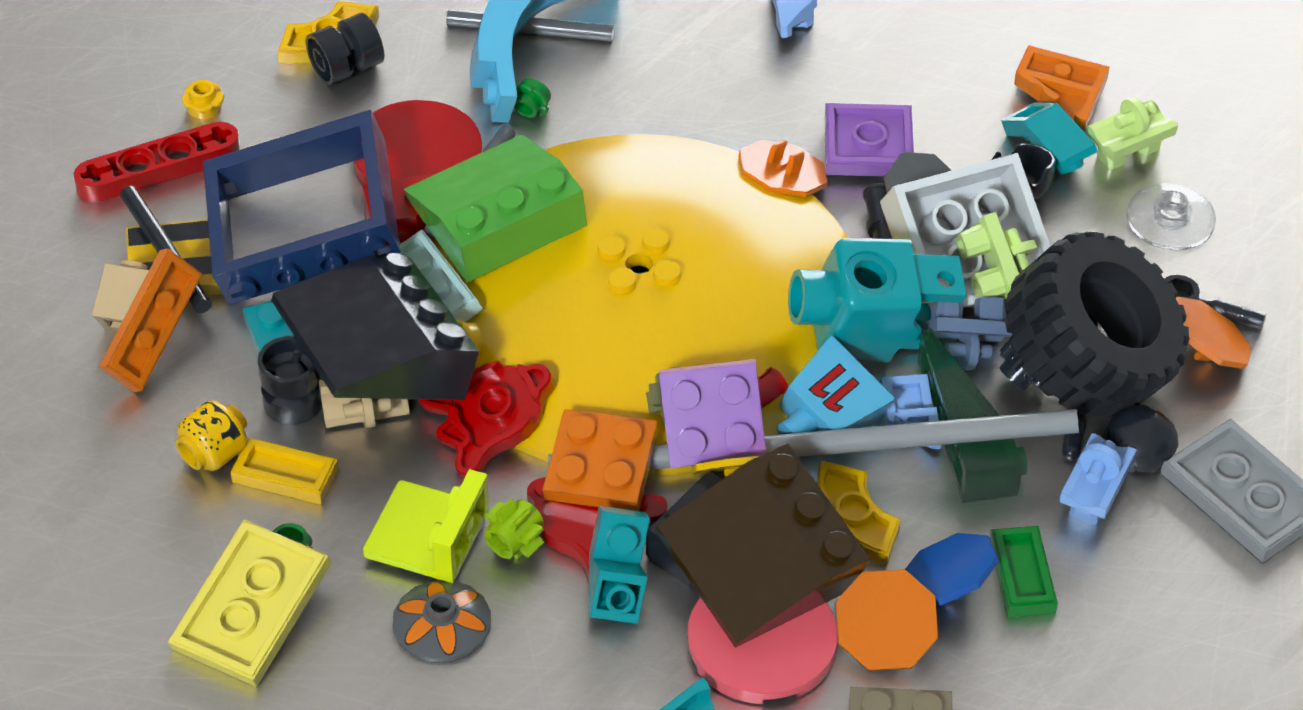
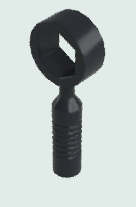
M1177 274L1164 278L1168 284H1173L1176 291L1189 295V299L1203 301L1230 321L1260 331L1262 330L1267 313L1236 305L1235 303L1232 304L1219 298L1211 301L1200 298L1198 284L1187 276Z

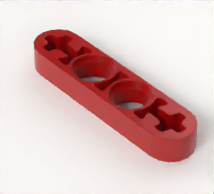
M213 122L86 160L80 163L73 173L77 195L87 202H101L120 196L122 189L127 186H134L138 191L204 171L203 161L241 150L238 129L228 122ZM177 151L189 153L184 159L173 160L168 158L171 153ZM140 163L148 166L141 172L134 173L126 170L133 164ZM118 172V176L114 177L113 173Z

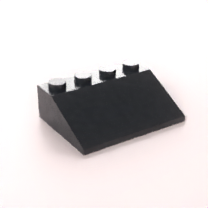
M390 253L387 256H366L273 292L272 303L334 398L466 399L479 350L410 257L399 253Z

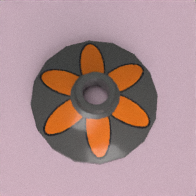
M433 580L415 586L401 597L393 612V632L399 645L413 657L431 663L453 662L470 656L484 644L491 630V610L484 596L471 586L457 581L450 583L443 580Z

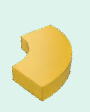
M338 1L331 12L315 21L287 24L277 52L278 62L285 64L311 63L306 50L305 39L307 35L328 26L337 29L339 21L361 12L366 14L376 25L379 19V6Z
M821 460L818 471V486L868 554L870 560L887 566L900 531L901 519L885 513L872 501L866 487V471Z

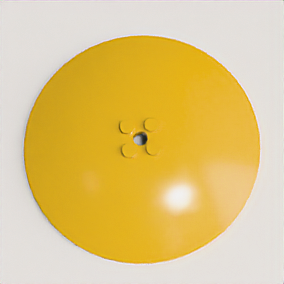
M647 134L587 138L544 149L563 163L582 188L587 221L586 227L553 241L468 283L438 241L430 238L483 308L482 311L465 322L476 323L481 332L482 352L476 361L475 368L485 363L500 361L503 366L517 367V364L525 366L543 364L552 373L554 386L546 398L542 417L536 429L527 439L513 447L547 462L548 455L553 452L564 409L655 420L658 423L659 429L656 445L667 444L666 428L662 421L661 413L649 414L646 392H649L648 385L656 383L655 375L662 369L756 359L758 377L766 369L772 367L783 375L789 387L818 351L813 325H796L790 320L788 289L792 274L796 269L821 270L835 243L840 239H849L834 216L812 194L807 197H798L769 192L743 176L739 162V152L699 140ZM643 266L648 268L649 271L637 274L630 268ZM783 394L762 409L765 436L778 435L777 426L788 417L779 406L784 396ZM693 466L649 470L648 476L692 472Z

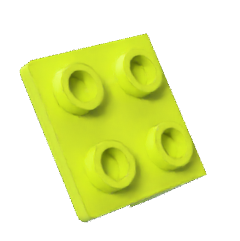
M469 469L461 486H454L450 494L404 480L399 481L363 547L364 557L454 583L486 519L484 516L489 512L488 475Z

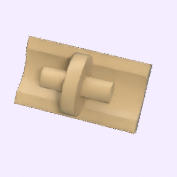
M319 380L326 428L364 422L367 429L375 427V420L410 414L408 399L334 398L324 381Z

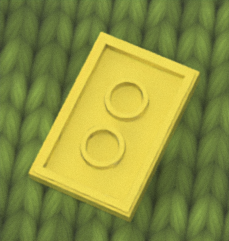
M244 519L170 637L168 643L171 649L257 687L330 567L331 561L329 556Z

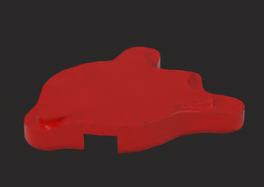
M494 361L474 369L465 400L419 399V402L428 412L448 415V419L437 428L436 436L443 445L457 450L455 468L458 474L465 478L469 469L483 472L487 463L495 455L517 446L532 434L542 417L546 398L553 389L554 377L548 367L543 364L528 366L517 364V367L503 366L500 361Z
M546 477L532 481L527 488V501L540 512L543 518L544 530L540 533L541 538L547 545L558 552L579 561L584 567L589 580V551L599 507L545 500L543 486ZM646 494L643 495L639 512L648 514L650 517L649 525H651L668 510V503L663 496Z

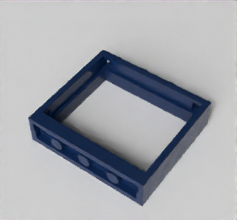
M371 109L203 161L212 276L229 305L281 290L366 256H387L390 253H401L386 142ZM364 158L372 218L234 260L229 210L230 199Z

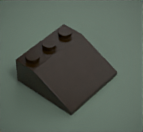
M788 443L748 461L655 527L656 533L735 648L841 596L855 579L865 571L870 561L868 554Z

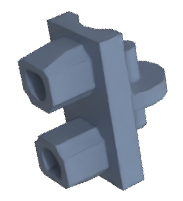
M980 297L975 299L974 319L963 318V303L933 302L931 320L921 324V338L959 340L958 343L946 342L944 347L945 356H957L958 365L961 370L973 371L979 358L990 359L992 356V346L982 345L979 341L1000 343L1004 337L1012 336V333H1007L1004 298Z

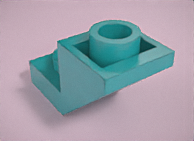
M1034 102L1001 120L1006 136L1025 137V140L1030 141L1031 145L1040 146L1050 151L1056 160L1055 170H1059L1061 174L1084 166L1083 159L1098 152L1095 143L1058 103Z
M599 506L589 551V617L638 624L648 578L640 566L650 521L647 513Z

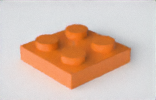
M564 409L543 486L544 499L639 512L659 433L657 421Z

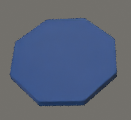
M956 533L919 550L905 570L935 595L936 605L941 606L952 600H961L963 595L980 588L999 563V559L988 535Z

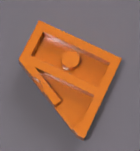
M1028 45L1016 70L1014 85L1038 102L1058 103L1085 132L1108 80L1110 67Z

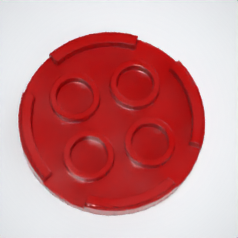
M407 100L387 105L373 112L385 138L391 181L438 173L482 152V139L478 127L467 114L451 105L432 100ZM364 158L353 161L357 177L364 185H367Z

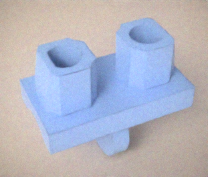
M1091 434L1060 495L1059 502L1071 506L1069 515L1072 518L1091 525H1096L1100 517L1106 518L1135 460L1137 449L1129 446L1118 447L1110 440H1104L1099 435Z

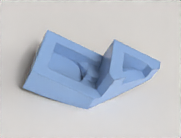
M772 0L776 9V27L781 38L792 36V27L808 28L814 25V8L817 7V0Z
M927 374L881 377L880 383L895 397L885 414L887 425L939 421L937 407H933ZM934 445L927 447H930L932 449H941L942 445Z

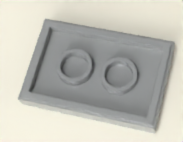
M1231 418L1173 455L1171 459L1163 462L1161 474L1262 563L1303 536V480Z

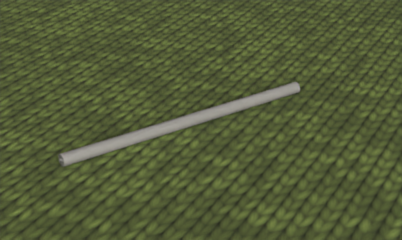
M1072 409L765 436L767 453L788 443L797 457L1074 434L1079 433L1077 410ZM668 444L655 445L650 470L670 468ZM552 454L548 455V465L550 463Z

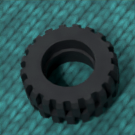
M1075 232L1066 235L1061 240H1057L1016 276L1006 299L1005 311L1009 312L1005 317L1007 333H1012L1013 338L1010 345L1014 354L1020 355L1023 360V370L1029 377L1033 375L1040 383L1038 388L1047 396H1056L1059 399L1058 404L1067 409L1079 408L1080 414L1094 417L1100 415L1101 417L1109 418L1124 408L1140 405L1173 380L1179 373L1180 367L1184 365L1188 350L1186 346L1189 342V327L1184 326L1187 316L1184 306L1179 305L1176 300L1178 293L1173 284H1168L1161 275L1163 273L1162 269L1155 262L1151 264L1144 258V252L1136 246L1129 248L1124 245L1125 240L1116 236H1107L1105 238L1104 233ZM1087 312L1097 320L1107 336L1094 325Z

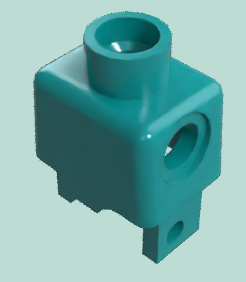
M840 239L833 246L821 270L796 269L793 272L788 289L790 320L796 325H813L817 350L821 348L829 337L833 336L859 361L889 363L899 349L934 350L938 344L936 338H921V324L931 320V309L928 304H924L922 301L963 303L967 294L960 257L914 254L910 239ZM938 279H944L949 283L950 287L941 285Z

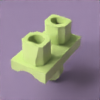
M1132 96L1122 101L1120 113L1089 125L1087 135L1098 146L1097 157L1109 169L1113 170L1125 165L1127 155L1136 151L1149 155L1160 150L1161 141L1176 135L1178 125L1174 120H1169L1162 114L1153 99L1143 103L1137 97Z
M996 212L982 216L974 226L960 233L955 238L959 253L964 260L983 254L987 263L988 270L975 273L970 277L976 299L980 297L1004 298V302H1006L1007 294L1011 291L1012 282L1017 275L1030 265L1027 255L1038 250L1035 240L1021 242L1016 228L1003 232Z

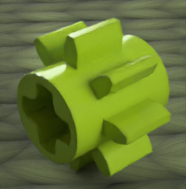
M509 499L505 504L499 501L484 516L490 523L485 528V540L488 546L502 558L510 559L514 557L518 560L522 555L529 558L544 543L538 536L544 530L543 518L540 512L525 500H517L515 502L513 499Z

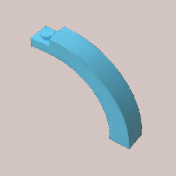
M489 0L484 10L472 50L471 87L483 88V102L485 105H490L492 122L509 123L517 99L512 61L513 39L530 18L550 6L566 0Z

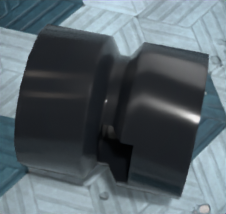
M362 12L339 21L337 29L328 26L307 35L305 39L306 50L312 67L321 81L328 86L352 76L353 69L362 72L383 63L385 58L384 47L378 30L372 20Z
M294 336L276 338L265 344L259 352L257 363L259 378L262 384L263 406L266 414L272 420L282 424L297 425L308 422L316 417L322 409L319 373Z

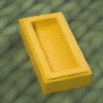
M249 437L246 447L241 451L231 470L232 483L322 505L339 471L338 459Z

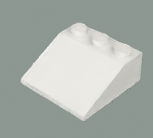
M1018 153L893 186L880 201L892 239H910L914 254L960 257L967 294L963 301V309L975 305L976 296L970 277L975 273L988 270V266L983 254L964 260L959 253L955 238L960 233L974 226L982 216L996 212L1003 232L1016 228L1021 242L1035 240L1038 250L1027 255L1029 264L1050 247ZM938 279L941 285L950 287L947 281ZM927 302L930 309H932L933 302Z

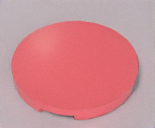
M700 597L690 614L687 641L690 654L697 666V672L711 687L736 700L763 704L765 699L784 698L797 693L799 696H802L822 682L835 660L838 629L834 614L829 605L825 603L735 648Z

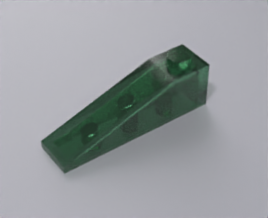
M930 329L921 330L918 364L921 374L928 375L933 407H937L939 421L1000 416ZM1014 439L944 445L962 503L1018 496L1021 476L1027 474L1028 467L1025 450L1023 447H1017Z

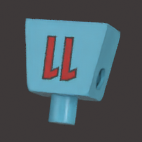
M831 336L798 374L784 394L779 406L788 417L777 426V433L780 435L871 427L884 418L895 397Z

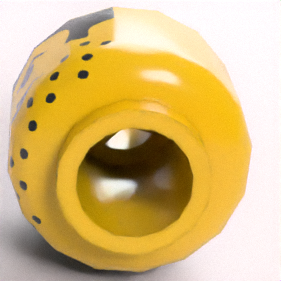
M206 401L177 425L178 439L175 440L176 449L183 460L193 469L199 470L203 468L208 471H217L246 447L247 436L244 429L247 427V421L242 412L232 404L225 406L218 401Z

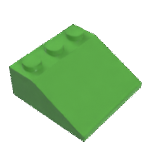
M522 134L404 189V194L467 283L587 226L582 188L560 160Z

